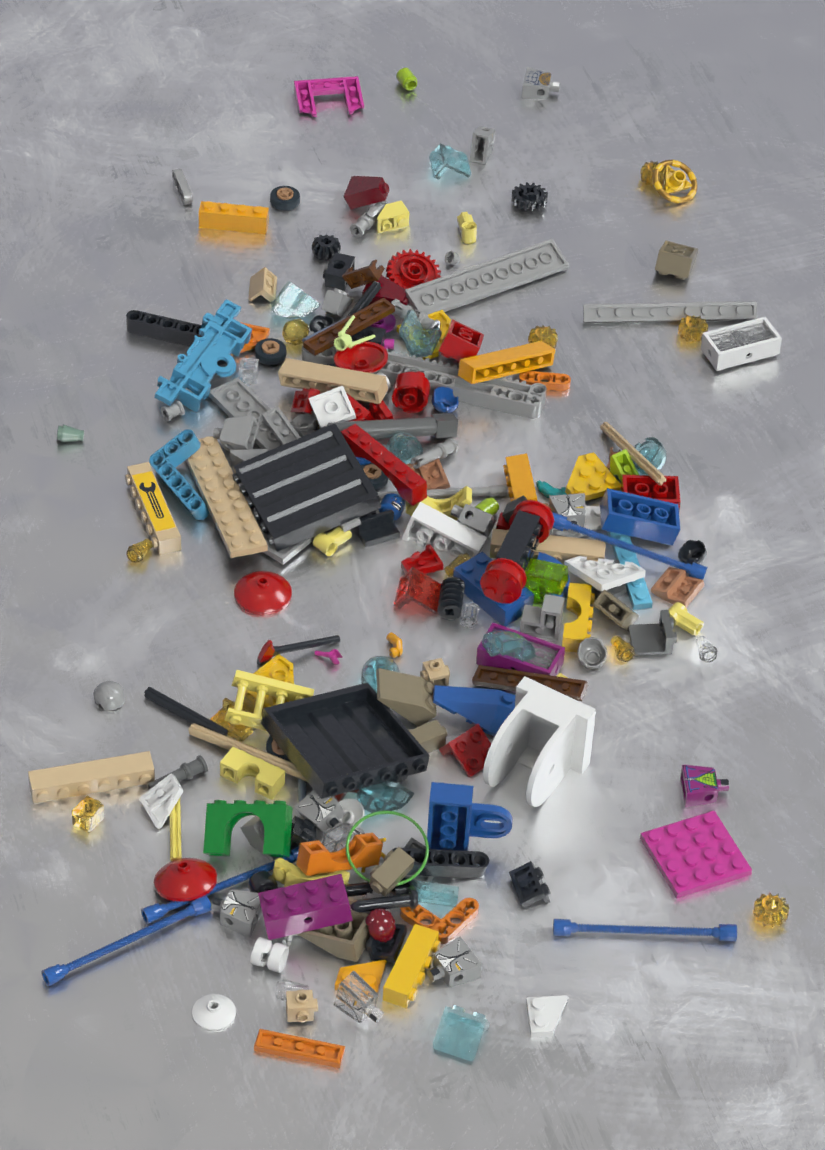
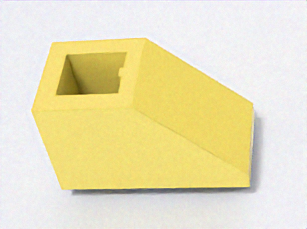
M402 200L384 206L377 217V233L409 226L410 212Z

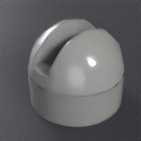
M449 251L446 253V264L454 266L459 263L460 257L456 252Z

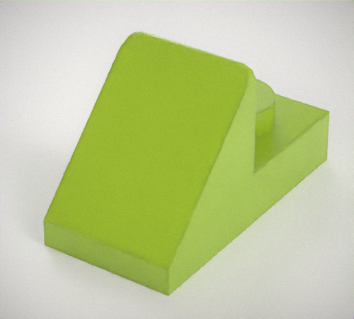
M627 449L610 456V472L613 475L617 474L621 483L622 475H639Z

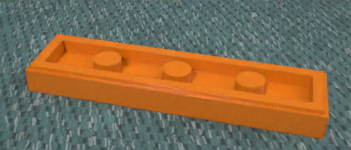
M259 1029L254 1051L340 1068L345 1053V1046Z

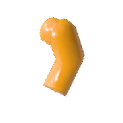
M391 632L386 637L393 645L389 649V652H391L389 655L392 658L400 657L403 653L402 639Z

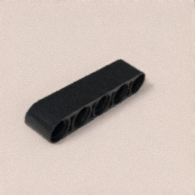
M131 310L126 314L127 331L131 334L188 347L193 344L195 335L203 337L199 335V329L202 328V325L138 310Z
M401 848L415 861L419 862H414L413 869L407 874L414 875L423 864L426 849ZM429 849L426 865L417 876L480 878L489 865V857L480 851Z

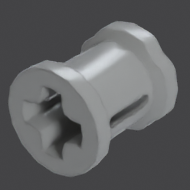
M176 400L171 406L161 407V414L164 420L169 422L178 415L183 416L185 410L182 403Z

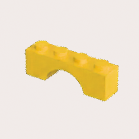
M569 583L566 610L573 612L578 619L564 624L562 647H565L566 652L577 653L579 644L584 639L591 637V634H587V632H591L592 620H588L593 618L594 607L590 606V604H594L595 593H591L592 585Z

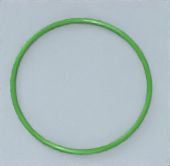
M378 811L364 816L354 824L346 840L347 859L356 874L370 882L369 878L362 875L356 869L350 858L349 841L354 829L362 821L374 815L393 814L412 822L421 832L426 846L425 858L420 869L413 876L399 882L396 886L405 884L419 875L426 865L429 854L428 840L419 824L412 818L395 811Z

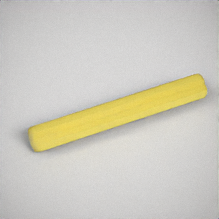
M180 798L170 813V861L182 858Z

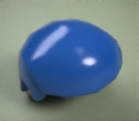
M437 387L433 391L431 402L433 407L440 413H452L458 408L459 397L453 395V389Z

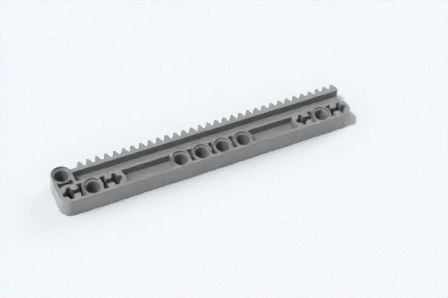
M302 346V361L332 364L338 349L333 346L314 356ZM395 350L388 352L386 365L373 373H383L389 379L391 386H394L399 373L420 371L425 374L430 383L429 395H433V391L437 387H448L453 389L455 397H459V402L532 419L538 418L541 415L545 405L546 386L544 384L534 383L529 385L526 384L525 380L521 383L519 379L512 381V377L508 379L501 377L470 384L458 376L459 368H457L456 364L451 367L450 363L443 365V361L436 363V360L430 362L429 358L423 360L421 356L418 359L415 355L409 357L408 353L402 355V352L395 354Z

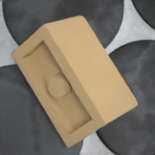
M266 267L250 278V301H253L260 295L270 303L276 299L277 276Z

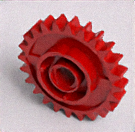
M409 249L408 253L403 250L402 254L397 252L396 256L392 255L386 267V277L404 289H409L441 278V270H438L439 265H435L436 260H430L431 255L424 256L425 252L419 254L418 250L413 253Z

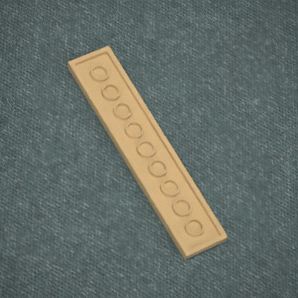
M208 436L198 439L201 443L199 450L186 459V462L230 557L234 558L268 551L267 542L242 491L239 489V484H236V481L233 479V472L217 438Z

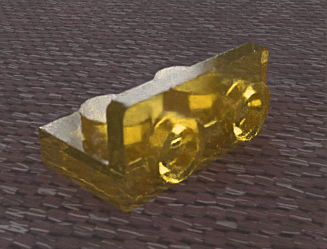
M224 698L222 701L223 708L210 720L228 729L230 737L243 742L257 728L241 724L234 725L229 721H225L228 708L234 709L235 702ZM242 707V711L253 714L252 711Z

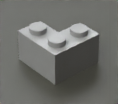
M545 594L542 607L525 605L521 618L520 632L533 637L558 641L562 625L564 597Z

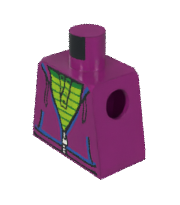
M682 765L680 781L685 808L716 803L719 791H729V780L717 779L714 768Z

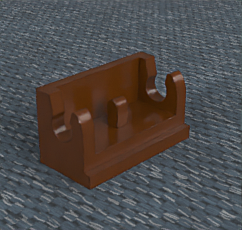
M373 260L369 266L353 270V267L348 268L342 277L349 287L353 289L373 281H378L385 268L383 265L376 268L377 260Z

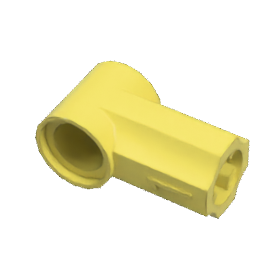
M461 212L457 216L461 240L466 244H472L476 242L477 224L473 221L472 215L468 214V212Z
M338 526L327 534L323 532L316 535L313 540V546L326 556H331L336 552L339 545L352 538V532L350 530L344 532Z
M676 602L668 609L670 617H673L674 627L677 625L694 636L700 633L704 622L688 613L687 608L682 603Z

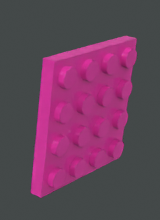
M715 810L655 828L640 835L642 843L676 898H681L752 874L751 867Z

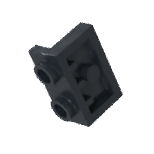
M532 861L509 872L523 908L541 899L546 904L550 903L548 895L551 892L547 884L542 881L545 877L539 866L536 868Z

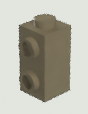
M437 720L409 730L427 753L438 750L446 745L447 730Z
M400 847L394 852L391 850L385 856L381 866L376 865L370 872L369 884L376 893H381L384 897L387 896L413 869L415 860Z

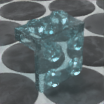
M441 143L431 152L429 159L434 178L439 180L448 168L468 178L472 175L468 157L465 153L458 152L452 147Z
M413 309L408 310L399 328V334L403 338L407 350L411 356L415 355L416 358L432 355L442 334L440 328L423 330Z
M453 1005L452 1008L445 1006L433 1042V1048L468 1061H473L484 1030L488 1031L490 1022L485 1019L486 1015L477 1012L471 1015L465 1013V1008Z

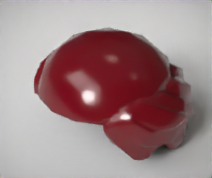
M381 908L372 910L365 919L366 924L369 926L370 935L380 942L391 940L396 929L395 919L391 912Z

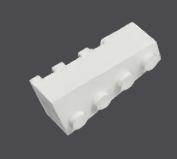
M420 502L410 518L402 540L408 542L410 539L423 547L424 545L431 544L435 551H446L453 557L467 561L481 552L487 537Z

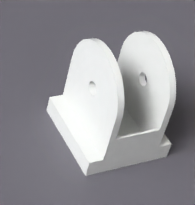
M524 677L516 687L515 709L501 725L489 748L483 769L484 782L490 786L498 785L509 774L516 763L532 769L526 789V801L534 807L540 806L570 769L582 774L590 764L596 709Z

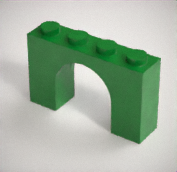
M214 800V803H207L203 853L209 856L230 857L231 835L234 826L240 819L254 815L260 818L264 826L263 854L268 857L290 858L293 807L287 805L286 801H274L273 804H266V801L255 800L254 804H246V801L234 800V804H231L225 800Z

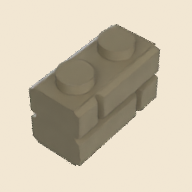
M605 589L593 604L627 631L629 626L634 625L640 616Z

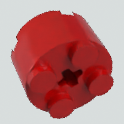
M418 371L404 372L397 375L392 393V402L396 408L400 407L406 413H418L423 410L428 403L430 383L425 374Z

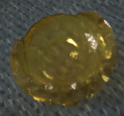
M300 318L288 321L283 326L282 336L287 343L295 346L303 343L302 339L307 337L310 332L309 326Z

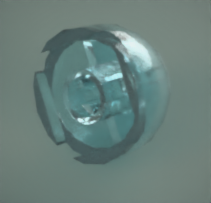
M398 433L392 436L386 445V449L406 465L411 463L413 457L423 454V447L420 441L409 433Z
M654 437L646 438V441L642 444L640 442L637 443L634 448L654 467L661 470L667 460V453L662 443ZM633 461L638 472L648 475Z
M374 656L362 668L361 683H369L376 693V670L378 668L400 672L399 666L395 661L387 656Z

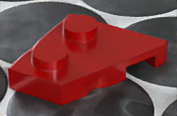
M431 544L426 545L423 552L417 551L411 557L401 561V568L407 578L444 570L443 562Z

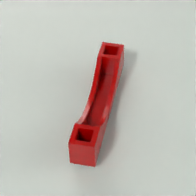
M356 423L341 431L355 457L364 458L376 465L389 478L399 495L410 505L414 506L427 498V481Z

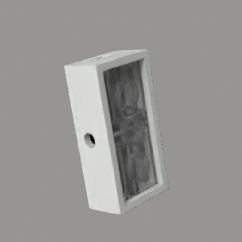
M762 317L704 332L702 334L701 350L716 371L779 355L782 338L768 319Z

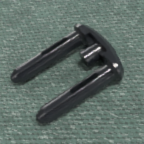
M409 881L395 886L391 891L393 896L359 899L351 904V909L356 912H368L379 908L410 907L413 910L418 906V891L415 885ZM369 882L345 884L347 897L373 893Z

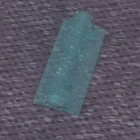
M417 881L418 902L456 907L458 903V886Z

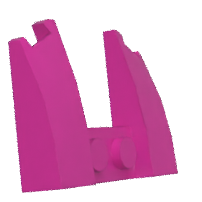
M358 76L294 81V94L299 113L304 112L317 117L313 96L343 94L349 115L359 108H364Z

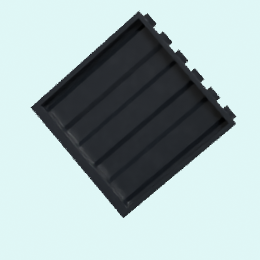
M336 423L233 466L235 473L232 476L234 481H236V484H240L239 489L242 491L243 496L247 497L246 501L250 509H254L253 515L256 521L260 520L261 523L259 524L262 532H267V540L270 546L274 545L277 552L381 508L378 493Z
M369 683L266 707L263 710L262 726L321 799L427 771L430 755L393 711L377 700V693Z

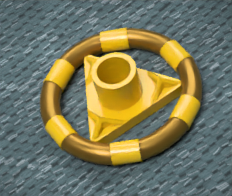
M665 160L654 168L653 184L657 192L664 199L680 204L692 200L696 195L698 187L696 177L693 171L684 163L676 160ZM670 166L680 168V169H682L683 171H681V170H676V171H675V170L672 169ZM665 167V181L663 189L661 183L659 182V173ZM685 173L687 174V176H688L690 182H688V181L686 180V175H685ZM691 188L689 193L684 197H676L670 195L672 193Z

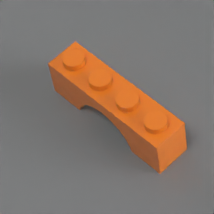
M374 833L355 835L349 843V854L356 868H367L379 865L383 847L382 841ZM319 840L300 843L296 865L306 876L352 869L347 859L346 847L336 852H329Z

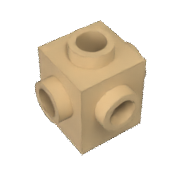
M442 658L423 662L420 677L431 682L434 686H449L450 670L448 665L444 664Z
M312 990L286 991L287 1022L314 1021V1012H318L317 998H313Z

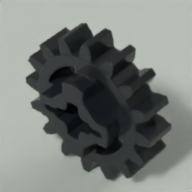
M526 182V185L519 184V187L515 186L514 190H512L511 201L514 202V206L518 205L519 209L524 208L525 211L528 209L533 211L534 208L540 210V207H545V204H547L548 192H545L546 189L541 188V185L536 186L535 183L529 185Z

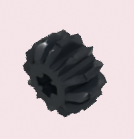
M319 235V237L314 238L312 243V253L319 260L327 261L330 258L332 259L335 252L340 253L341 251L338 238H334V235Z

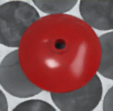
M363 342L352 348L348 347L344 351L338 350L334 356L336 367L371 374L382 369L388 361L387 350L373 342Z
M269 571L249 573L243 576L234 588V598L238 606L256 615L277 613L290 603L292 597V589L289 582L281 575Z
M181 858L164 865L154 877L156 892L167 900L177 902L192 901L203 897L212 891L217 883L215 868L210 863L197 858Z

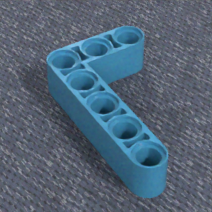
M186 429L150 456L149 463L196 520H203L209 514L206 504L176 469L177 466L197 452L201 446L195 433L190 429Z

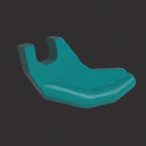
M539 480L536 482L538 491L546 498L553 495H566V487L558 489L545 481Z

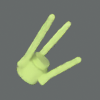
M352 315L343 329L338 332L339 337L334 340V346L339 351H344L348 347L352 348L357 344L375 338V335L352 342L351 336L345 334V331L355 318Z

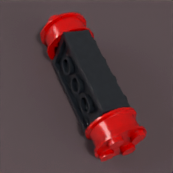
M524 500L515 507L514 514L509 520L510 529L496 555V559L489 562L480 580L481 588L486 597L505 604H510L519 599L522 589L527 582L526 571L528 561L531 562L533 558V550H537L538 544L548 538L550 530L554 525V516L548 506L535 500Z

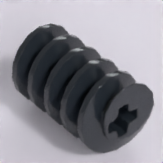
M449 577L441 583L437 611L441 617L447 620H456L461 616L465 583L462 579Z

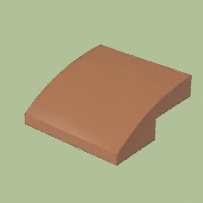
M439 458L418 469L413 467L418 464L417 462L407 464V466L427 481V490L447 489L450 487Z
M668 567L653 585L651 592L671 604L679 602L687 608L704 587V581L688 577L686 570Z

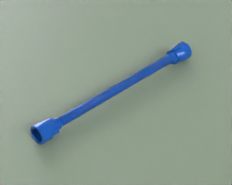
M553 512L554 525L552 528L560 531L571 529V531L580 532V534L591 538L594 537V539L610 543V545L619 546V548L633 551V553L635 552L644 557L647 556V558L658 560V562L686 570V573H689V577L704 579L708 568L694 562L693 564L680 563L678 560L666 558L664 555L641 549V547L627 544V542L625 543L616 538L613 539V537L611 538L607 535L604 536V534L588 530V528L579 527V525L568 521L567 517Z
M300 846L290 851V858L282 857V859L290 863L297 861ZM275 861L217 883L206 896L244 882L259 871L269 872L273 870ZM171 901L161 905L157 903L142 908L141 914L143 920L148 925L161 919L168 911L185 904L187 905L192 901Z
M204 895L192 901L189 906L178 913L84 955V957L82 956L65 965L57 964L41 971L43 980L47 986H51L63 979L69 971L86 965V963L101 958L185 917L193 915L196 917L211 911V902Z
M553 919V936H571V933L587 931V933L614 932L621 934L622 932V934L644 933L650 935L651 933L652 935L682 934V936L712 935L714 938H719V941L737 940L736 924H719V927L712 929H700L697 927L673 928L667 926L578 925L575 922H571V919Z

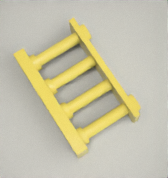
M236 670L232 681V686L238 688L234 709L228 708L224 720L234 725L241 724L266 731L261 724V713L265 695L276 697V705L284 703L285 700L294 701L311 697L314 694V689ZM246 690L257 693L253 714L242 711Z

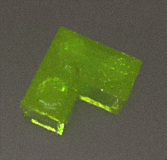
M531 558L525 570L527 576L525 587L534 593L533 603L543 605L545 594L561 595L568 582V566Z

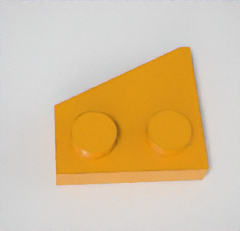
M386 960L340 967L335 982V990L342 991L343 988L344 992L377 998L386 968Z

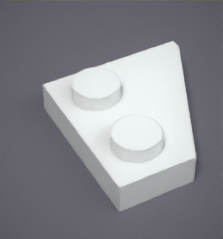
M172 773L139 798L155 827L158 829L162 828L184 791Z
M568 995L526 997L531 1038L553 1037L556 1025L562 1017L565 1006H567Z

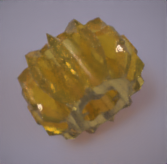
M658 161L646 162L642 166L640 172L641 181L645 182V185L654 186L652 176L654 168L659 164ZM665 167L659 173L661 185H664Z
M694 314L691 317L686 315V318H682L678 326L680 338L685 339L686 342H700L702 334L708 332L706 319H701V316L695 317Z
M536 326L531 329L528 342L543 341L555 349L558 342V334L556 329H551L550 326Z
M771 892L767 896L761 894L754 903L753 914L757 922H763L764 927L767 924L772 929L775 924L781 927L783 922H786L788 919L789 904L786 903V898H779V893L775 896Z

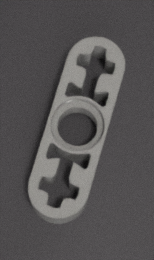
M182 169L172 170L173 182L183 205L193 204L192 192Z

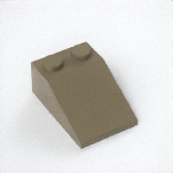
M665 241L659 250L655 270L662 275H675V278L684 280L688 278L694 265L698 248Z
M381 668L376 670L377 700L417 727L422 726L437 716L436 704L433 703L434 685L431 682L414 675Z
M351 910L353 921L297 935L337 958L358 962L366 948V941L371 936L369 926L365 921L368 913Z

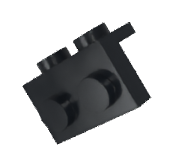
M294 816L292 819L290 847L293 842L300 845L303 842L316 841V826L307 819L303 820Z
M395 924L394 935L387 942H380L372 936L367 939L366 951L369 952L372 961L386 960V962H396L408 931L406 925Z

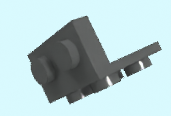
M669 610L660 611L658 624H636L629 626L628 631L634 655L672 654L673 644L677 643L676 631L673 632L674 620L673 617H670Z

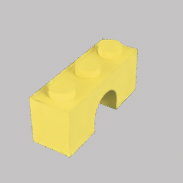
M232 747L220 761V776L237 784L246 776L255 777V792L271 800L285 785V770L235 747Z

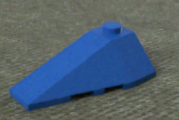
M435 685L433 688V703L452 714L458 713L465 717L466 722L469 724H479L483 728V732L492 736H496L501 725L515 709L516 695L501 690Z

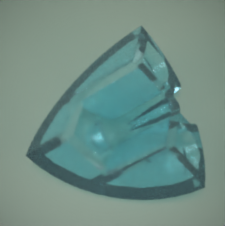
M288 280L274 301L271 311L281 317L294 319L311 314L321 304Z
M496 630L488 632L483 636L482 645L491 657L498 654L504 656L515 652L522 662L536 657L533 645L526 638L515 632Z
M388 781L357 790V800L363 805L364 810L371 813L399 810L414 795V792L400 783Z

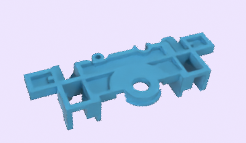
M226 299L217 310L215 316L210 313L204 315L202 328L199 329V335L203 337L195 335L194 342L187 350L186 355H178V364L173 369L170 381L159 376L157 382L159 389L155 393L154 398L169 406L177 399L197 413L199 411L201 399L205 400L209 397L210 381L213 379L214 374L217 373L220 377L231 376L236 370V362L230 354L238 357L244 344H248L250 341L252 328L235 320L241 312L240 306ZM224 360L227 362V366L220 367L217 365V362Z

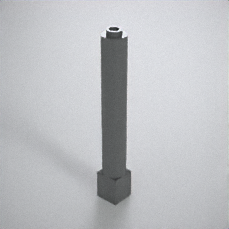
M453 413L432 414L431 417L330 422L327 424V426L336 423L341 432L356 423L374 439L434 435L436 438L457 437L458 419Z

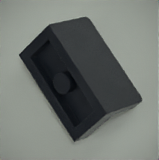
M393 510L360 518L361 524L358 525V537L365 548L400 538V531L394 524Z

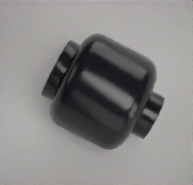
M259 871L253 874L248 881L249 891L254 893L279 888L274 877L266 871Z

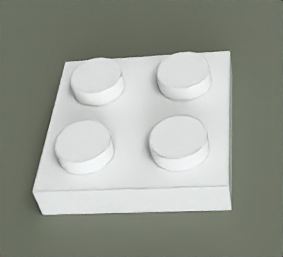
M343 386L309 398L310 405L321 429L325 428L330 422H348L356 419L355 412Z

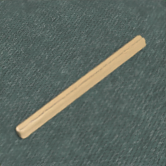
M608 422L600 425V429L621 450L627 449L631 459L658 485L666 482L664 475Z
M195 723L191 724L188 729L190 735L230 750L232 747L243 750L254 757L261 758L265 762L280 767L289 775L306 781L292 762Z

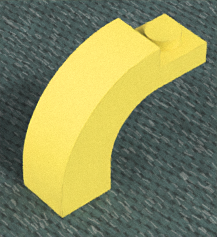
M465 486L450 498L433 499L427 496L421 502L454 520H458L459 518L451 515V510L455 504L464 508L465 504L470 505L472 503V489ZM406 501V513L412 516L419 503L412 506Z
M280 857L275 860L272 876L286 887L342 874L345 885L349 882L350 872L341 870L334 871L333 873L306 876L299 867Z

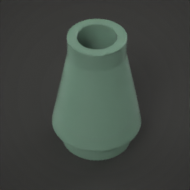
M64 424L63 426L58 425L57 440L61 442L83 441L84 430Z

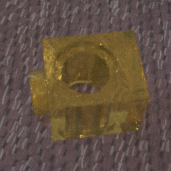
M88 795L72 810V824L88 834L104 819V805L99 800H94Z

